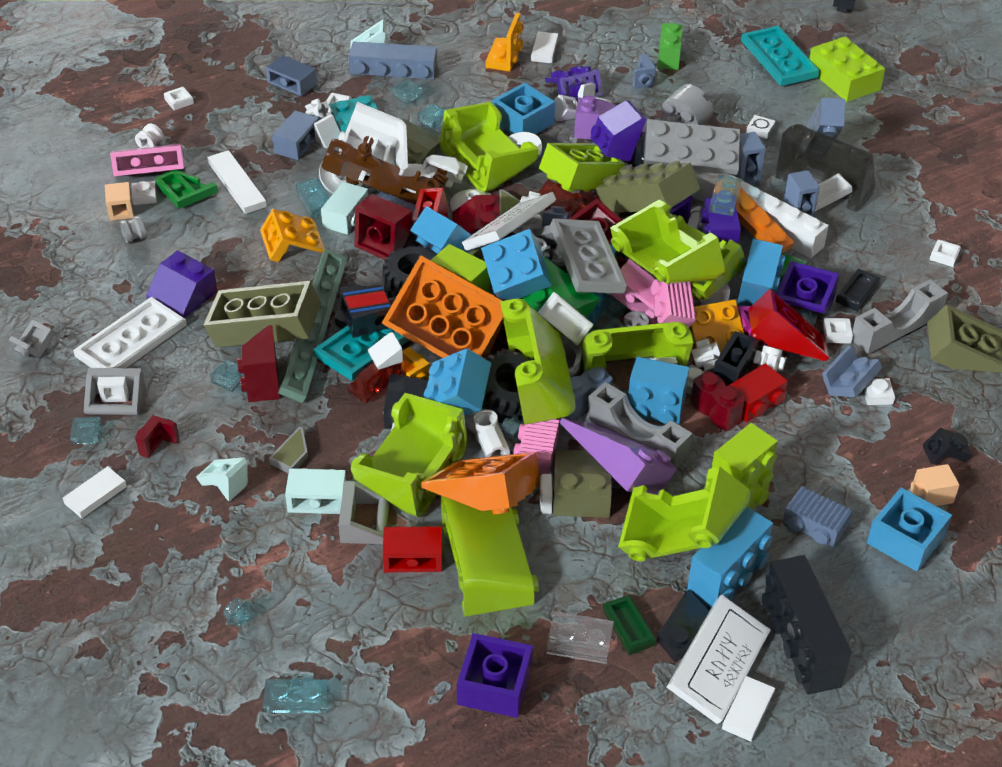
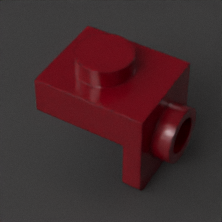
M152 415L146 424L137 431L135 436L139 455L149 458L163 440L177 444L180 440L177 424L170 419Z

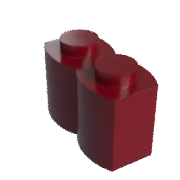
M706 371L693 379L691 404L698 412L709 416L711 422L724 431H729L741 423L744 398L738 391L726 386L718 375L710 371Z

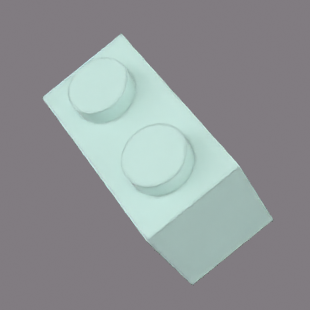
M342 182L321 208L323 228L348 235L355 227V206L369 197L368 189Z
M289 469L285 492L287 512L340 514L344 481H346L345 470Z

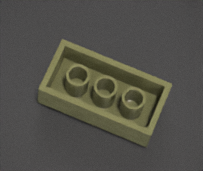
M674 161L665 165L663 162H659L652 166H648L647 163L637 167L626 165L619 169L620 173L604 178V183L596 187L601 202L614 213L638 212L659 199L674 207L700 190L691 162L680 163V161Z
M311 281L218 290L203 326L215 347L244 345L268 325L273 326L275 342L309 339L321 306V301Z

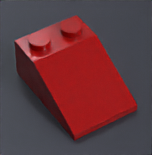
M771 289L748 309L751 334L759 342L764 341L770 347L822 361H827L830 358L824 335Z

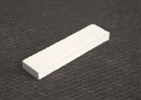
M229 150L208 157L209 165L245 214L267 207L266 200Z

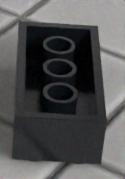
M801 555L771 561L769 574L765 577L766 588L765 593H762V603L765 610H769L772 615L775 633L781 635L786 657L791 659L794 664L797 682L803 684L807 695L842 688L852 651L806 556Z

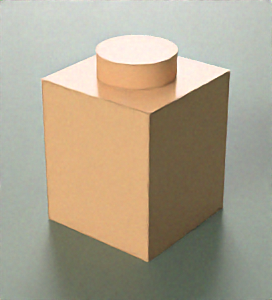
M129 182L105 185L109 220L133 218V203Z
M948 464L917 469L914 481L911 483V492L935 506L954 503L959 488V483Z

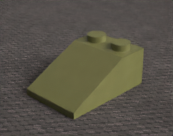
M403 119L402 121L406 124L408 163L423 164L425 159L434 155L439 148L440 138Z
M945 305L927 322L931 360L951 369L1002 373L1001 329L949 305Z
M555 449L553 516L609 518L611 475L587 450Z

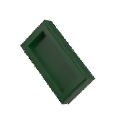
M630 594L603 604L602 610L628 655L656 646L657 639Z

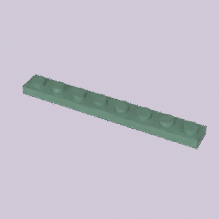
M327 248L324 249L312 283L321 301L320 309L309 339L294 341L278 392L300 403L304 402L317 362V358L314 357V348L323 342L347 261V257Z

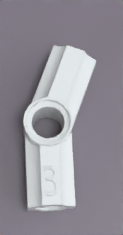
M481 409L478 412L464 416L465 426L475 434V440L481 445L485 457L510 455V449L498 425L497 414L494 411Z

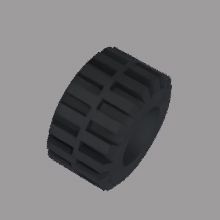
M424 246L398 248V251L391 252L390 256L386 257L383 263L384 292L387 298L397 297L420 255L431 260L437 253L433 252L431 248L425 249Z
M507 350L506 354L498 351L495 356L491 354L486 359L491 362L482 409L494 411L497 414L499 423H504L505 420L509 424H514L516 420L519 422L523 421L518 392L506 391L497 383L507 382L518 390L515 370L521 363L532 360L529 357L527 359L522 357L523 354L520 352L516 355L510 350Z

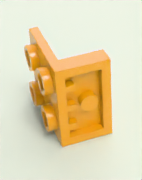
M521 13L515 14L507 33V38H495L486 59V68L511 71L513 64L517 63L518 52H521L523 48V39H520L524 22L520 21Z
M272 209L260 229L271 261L279 262L283 254L287 253L289 244L323 253L325 249L315 221L307 216L301 217L285 210Z
M735 299L694 307L696 320L690 327L696 348V342L708 338L709 344L717 343L721 354L735 331L744 334Z

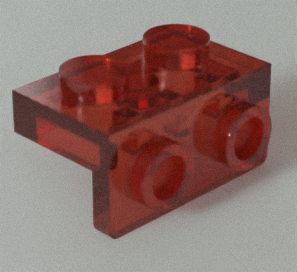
M549 179L538 192L540 196L553 192L556 198L554 203L545 208V211L551 209V206L564 207L566 212H571L572 217L587 206L584 203L586 199L577 192L572 194L564 190L560 183H554Z
M372 363L357 375V379L348 386V392L367 403L388 386L390 374H402L401 363L379 370Z

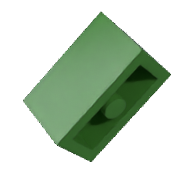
M662 23L657 68L679 70L683 25Z

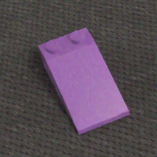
M590 95L583 96L582 98L578 97L574 138L591 139V129L596 124L597 118L617 105L602 99H596V97ZM645 117L646 121L639 138H642V134L646 132V122L649 119Z
M562 418L559 422L628 492H632L634 487L644 485L647 487V493L658 495L659 491L664 489L677 470L670 462L671 458L665 452L652 449L595 423Z

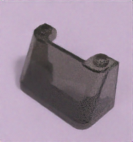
M802 124L790 126L782 133L775 178L785 182L790 173L808 170L812 177L825 181L839 173L852 186V192L842 198H848L847 208L858 212L873 195L876 186L873 156L868 151L809 129Z

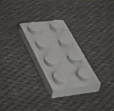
M647 119L644 164L647 163L652 166L659 162H663L664 165L674 161H680V163L691 162L693 170L737 175L739 170L740 129Z
M552 219L550 228L576 292L624 294L627 284L600 222Z

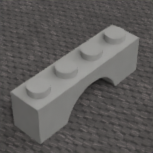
M929 279L912 288L906 299L892 312L883 315L876 308H873L857 316L852 331V341L867 354H870L925 325L945 306L948 293Z
M604 382L589 395L587 419L597 425L652 449L665 452L671 458L670 462L676 468L690 455L693 433L671 420L663 426H656L646 422L633 410L627 394L607 382Z

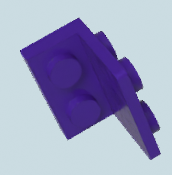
M576 66L570 68L569 71L551 72V76L545 77V82L557 83L559 95L574 97L576 101H578L580 86L587 83L596 84L595 97L603 96L599 69H591V66Z

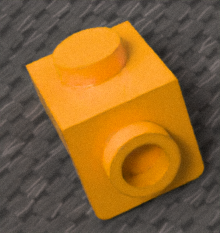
M410 347L403 350L402 370L406 373V376L429 380L430 363L426 361L423 355L416 353Z

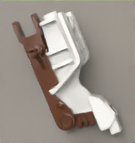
M359 102L356 104L346 133L341 131L338 139L331 140L321 165L325 171L338 176H345L346 183L358 185L360 182L415 205L420 189L451 188L453 182L460 184L468 167L457 161L454 157L440 155L427 157L423 164H409L406 124L399 118Z

